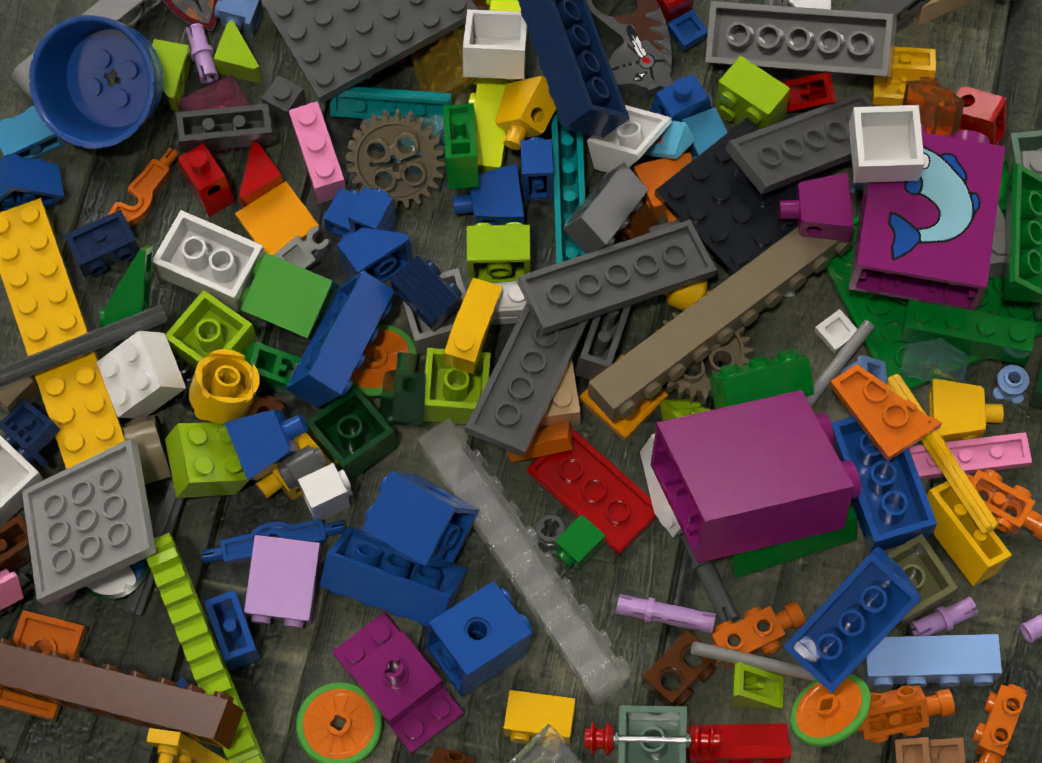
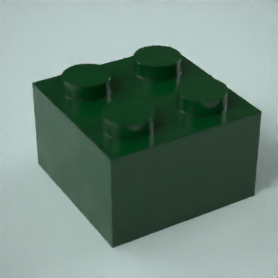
M357 386L306 421L308 426L307 434L327 458L334 463L338 472L344 470L349 481L397 448L395 431Z

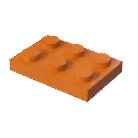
M22 610L12 642L16 643L18 648H23L24 644L32 645L43 651L42 654L49 655L51 650L68 656V660L75 661L87 629L84 625ZM0 690V708L56 722L60 705Z

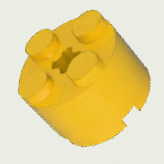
M228 349L212 351L209 353V356L203 360L201 359L197 364L189 389V400L194 408L196 417L200 420H208L218 424H224L228 421L245 417L250 411L260 381L259 372L255 365L251 366L241 353Z

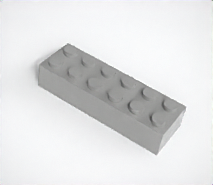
M711 1L705 62L732 66L741 55L759 68L891 78L897 16L887 13Z

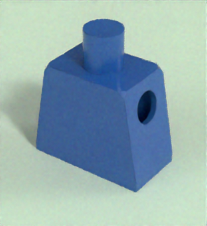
M689 75L676 80L674 84L658 91L650 112L671 117L672 121L682 122V119L709 110L712 107L707 93L694 75Z
M516 164L479 174V187H470V194L452 196L455 215L473 212L475 224L505 225L509 222H519L525 225Z
M269 410L224 423L247 480H259L283 464V459L299 451L294 438L308 432L307 423L301 414L286 420L284 413L280 410Z

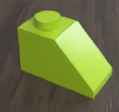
M154 39L152 46L160 59L163 69L162 96L171 110L178 112L193 62L190 56L191 51L189 45Z

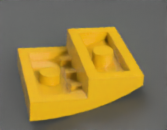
M894 46L891 78L873 76L872 103L877 106L919 105L921 109H933L935 101L936 49Z

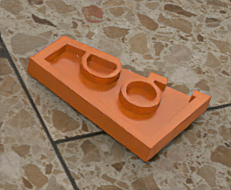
M858 364L830 381L829 386L887 462L939 429L942 425V422L933 416L930 418L917 409L916 404L908 399L904 400L891 391L887 384Z

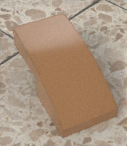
M929 737L895 739L896 763H967L964 737L930 740Z

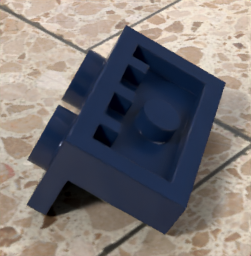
M121 210L64 235L84 277L98 275L104 272L108 266L117 262H127L140 250Z
M23 399L0 422V429L6 434L3 439L26 461L31 464L35 460L43 468L48 464L38 452L48 445L61 430L53 421L27 400Z

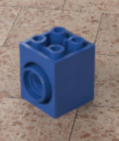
M390 471L389 475L384 477L379 486L380 493L375 504H372L365 514L366 522L362 530L386 543L387 548L396 555L414 564L426 567L451 568L480 510L417 474Z
M494 581L428 622L424 646L461 697L525 657L532 636V626L524 614L519 615L514 609L509 593L504 588L499 589Z

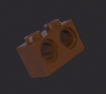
M688 629L642 676V685L665 706H676L677 704L684 706L694 694L691 689L699 681L703 684L707 682L716 671L714 667L716 660L698 656L702 663L697 667H690L684 662V658L691 655L693 642L702 643ZM666 678H674L680 686L670 691L666 690L661 682Z

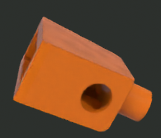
M690 153L682 154L678 159L663 158L633 165V173L649 189L642 197V200L648 205L656 219L667 217L668 222L678 220L655 196V190L692 161Z

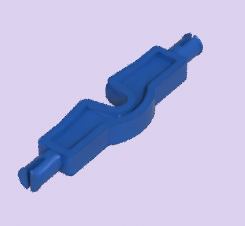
M322 519L293 525L285 522H269L257 527L251 534L221 540V547L201 550L202 560L206 564L223 559L227 565L250 561L252 559L255 535L324 544L327 542L326 536L344 533L345 525L343 519L324 524Z

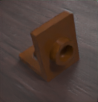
M643 203L635 213L627 217L629 223L616 235L621 242L648 234L649 227L660 224L648 205Z

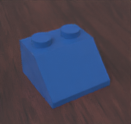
M361 228L357 232L347 233L342 237L340 243L337 244L342 269L349 279L364 270L380 282L385 283L413 260L411 241L405 233Z

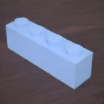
M999 635L885 637L863 660L864 682L866 684H873V687L876 689H887L893 687V684L906 683L908 686L919 685L920 687L927 686V683H940L941 687L959 686L960 682H973L974 686H990L1002 674Z

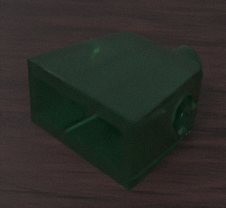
M398 352L396 370L387 371L384 374L379 413L388 424L401 426L423 424L426 374L415 372L416 354ZM402 382L405 384V391L402 387Z

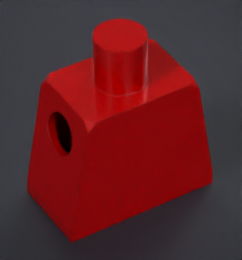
M963 86L960 87L955 98L940 94L936 101L935 111L948 115L949 125L956 126L961 130L980 132L989 138L990 144L998 145L1007 129V98Z
M204 144L195 147L177 159L182 177L209 217L235 203L224 173ZM213 186L215 187V190H218L214 194H208V191Z

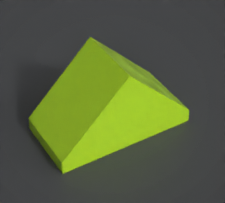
M234 21L227 22L214 56L217 72L255 83L263 81L259 65Z
M741 662L735 663L732 675L731 707L783 709L784 676Z

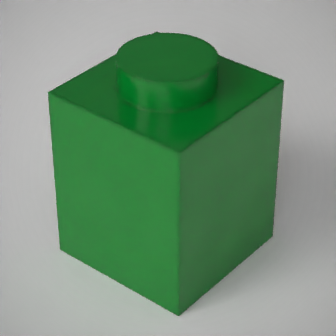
M581 514L555 541V551L557 552L555 555L567 568L573 566L579 572L605 546V534Z

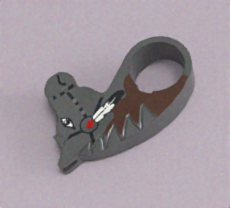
M586 0L598 33L617 47L608 61L621 94L634 93L644 96L648 100L654 97L658 91L674 84L670 77L672 68L670 37L666 20L657 0H634L636 10L631 15L626 14L619 17L602 14L594 7L591 0Z

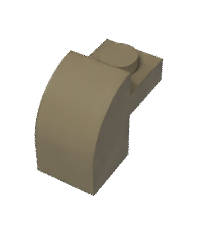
M155 414L147 417L138 416L130 422L124 423L125 439L131 438L138 444L144 483L148 484L171 477L169 461L161 441Z

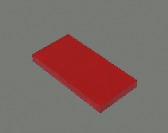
M571 427L573 450L538 457L526 469V474L576 519L581 514L605 534V545L620 557L658 518L654 513L651 498Z

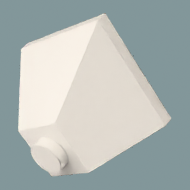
M625 105L630 117L628 121L604 138L592 135L587 140L594 169L608 173L622 163H625L628 167L632 166L672 123L671 117Z

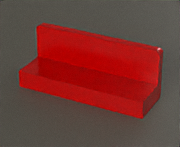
M785 723L714 725V731H721L720 751H714V758H711L708 751H701L699 757L696 758L691 751V744L690 748H688L689 763H789L791 759V744H788V728ZM690 725V726H689V734H690V737H691V730L694 728L695 725ZM699 725L701 730L708 731L711 725Z

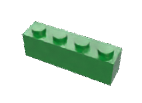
M909 300L905 311L900 341L1026 366L1032 353L1037 323L979 311Z
M850 503L843 529L726 556L727 562L734 577L738 578L857 540V515Z

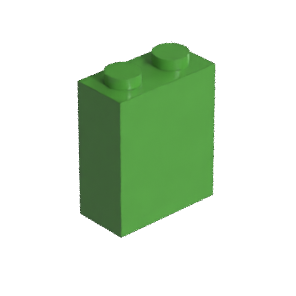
M265 252L264 257L260 258L254 267L253 275L255 277L251 286H248L242 294L241 304L243 305L240 310L311 340L339 284Z

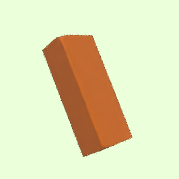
M565 421L539 427L525 457L506 450L511 463L573 450L570 422Z

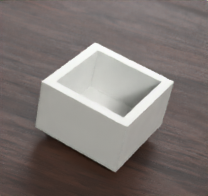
M467 9L463 41V77L503 78L508 80L524 79L528 27L521 16V12Z
M919 105L854 107L849 121L854 183L919 181L925 165Z
M138 331L97 361L113 407L119 418L147 417L186 389L165 333Z
M1 436L0 527L24 506L22 490L43 481L39 472Z

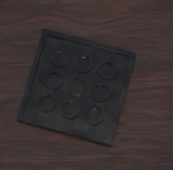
M748 117L655 190V196L680 222L691 220L706 250L731 276L798 227L797 219H779L778 204L779 200H795L798 183L809 180L806 177L765 194H761L725 150L730 140L760 130Z

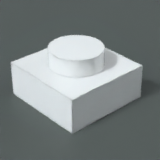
M839 309L817 325L814 332L835 355L844 347L857 328Z

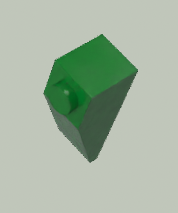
M473 103L444 105L443 117L448 189L479 187Z
M146 244L135 256L107 302L105 309L101 310L99 318L100 327L149 309L154 244Z
M256 341L242 350L241 354L245 356V360L251 366L254 364L259 372L260 381L258 388L294 395L285 388L301 358Z

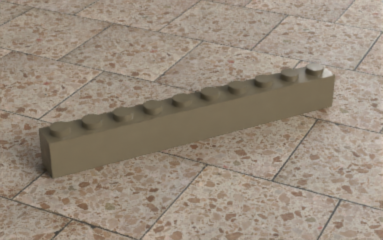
M853 226L850 241L802 237L798 233V227L590 380L588 396L612 422L619 417L626 418L634 412L637 404L643 399H651L656 396L661 390L662 385L670 379L675 381L680 378L686 371V367L694 361L699 363L704 360L710 353V349L718 343L722 345L728 342L742 325L746 327L753 323L758 317L759 312L766 307L770 309L777 305L782 299L783 294L790 289L795 291L801 287L806 281V277L814 271L816 273L821 272L835 255L839 254L841 256L845 254L853 245L855 227Z

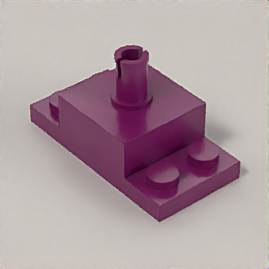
M384 612L332 651L337 661L355 684L361 688L381 714L383 720L411 755L415 754L464 716V712L443 687L442 680L406 634L402 630L399 631Z

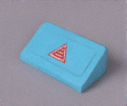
M672 121L643 155L678 159L695 139L685 122Z

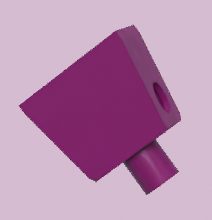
M848 173L798 183L795 200H779V219H797L798 233L802 237L850 241L853 230Z

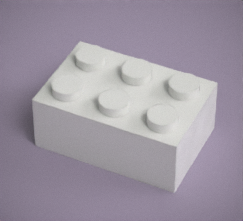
M180 210L155 254L152 265L157 277L198 295L205 290L229 308L240 312L243 305L241 304L242 294L248 286H251L255 277L253 275L254 267L257 261L264 257L265 250L263 245Z

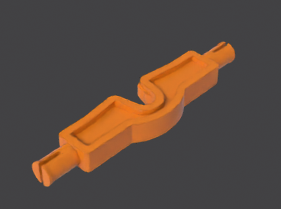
M169 147L159 161L152 159L143 172L128 186L129 194L138 203L135 206H129L122 202H116L108 215L121 210L129 227L144 220L153 208L155 195L171 176L169 167L179 156V153Z

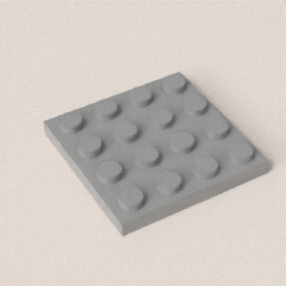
M131 438L22 490L36 598L43 605L156 553L138 444Z

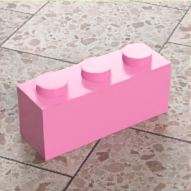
M317 101L291 109L289 114L318 204L333 200L339 188L346 190V185Z

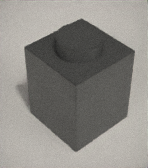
M277 75L261 98L263 104L268 103L270 118L289 128H292L289 110L307 105L304 89Z

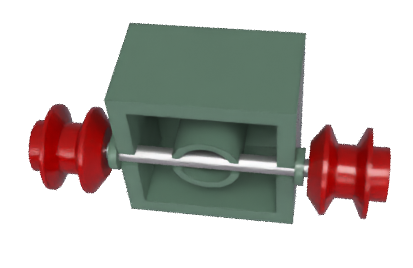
M620 705L619 732L615 733L614 728L609 722L606 723L604 729H597L595 723L592 722L591 728H585L584 735L585 749H591L592 756H594L597 749H604L606 755L609 756L614 750V745L618 747V763H688V748H690V744L691 751L696 758L699 757L701 751H708L711 758H714V751H720L721 731H714V724L711 725L708 731L701 730L699 724H696L691 730L690 737L687 706Z

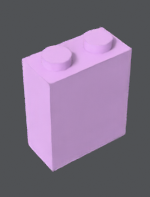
M255 535L244 607L245 615L252 617L251 622L269 625L271 624V619L284 621L283 626L291 628H303V623L312 624L322 552L320 543Z

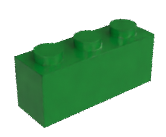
M795 349L779 351L777 357L769 359L767 357L752 358L749 360V364L743 366L737 364L725 365L720 367V372L709 374L715 409L802 390L805 396L814 394L809 357L797 353Z

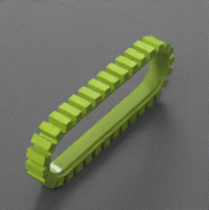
M170 532L154 538L156 553L146 559L198 687L204 689L207 695L213 696L215 691L228 694L234 698L233 703L244 710L198 595ZM244 710L230 749L223 748L229 763H266Z

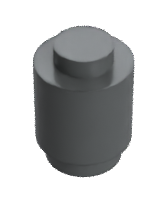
M307 445L283 459V464L279 465L277 470L289 489L295 486L299 488L298 479L323 468L327 462L318 447L312 449L310 445Z

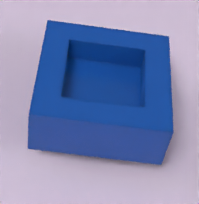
M693 9L667 24L668 31L683 51L708 37V29Z

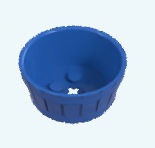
M80 15V17H71L55 25L43 36L44 39L40 40L34 51V58L31 59L29 68L30 94L32 101L35 103V109L42 121L46 123V126L59 138L62 137L64 141L91 149L116 145L135 134L157 109L163 92V69L155 49L138 31L111 18L96 15ZM116 70L118 71L117 77L121 78L120 83H114L113 87L108 85L109 80L105 78V75Z

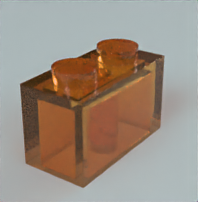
M920 77L919 80L906 81L902 106L919 105L920 123L925 126L926 133L951 136L960 129L965 101L955 95L952 89L938 84L937 79Z

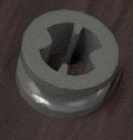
M545 515L539 519L536 525L538 540L541 544L549 547L555 546V541L565 531L564 522L556 515ZM552 524V528L556 525L558 527L556 529V536L550 537L549 533L545 536L543 534L545 532V525Z

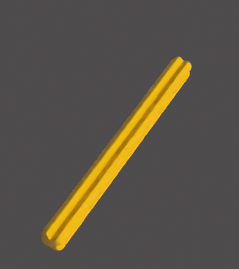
M895 374L887 378L891 391L904 400H910L917 405V409L925 413L901 375ZM936 430L923 438L921 442L982 534L993 532L998 526V521L939 432Z

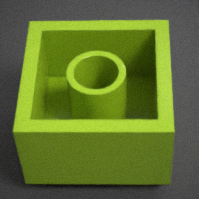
M740 55L718 81L716 109L719 115L726 121H733L739 124L748 117L759 129L784 120L787 113L790 88Z
M509 222L505 225L477 223L474 226H467L469 284L472 278L489 283L513 282L518 280V276L530 273V225Z
M205 290L199 294L165 334L172 352L179 358H183L189 365L192 364L195 369L198 362L209 356V353L212 351L228 349L242 353L243 349L257 339L252 323Z
M427 348L421 421L467 425L489 380L490 353H481L475 374L445 366V349Z
M214 422L178 423L165 438L176 498L236 495L249 481L225 424Z

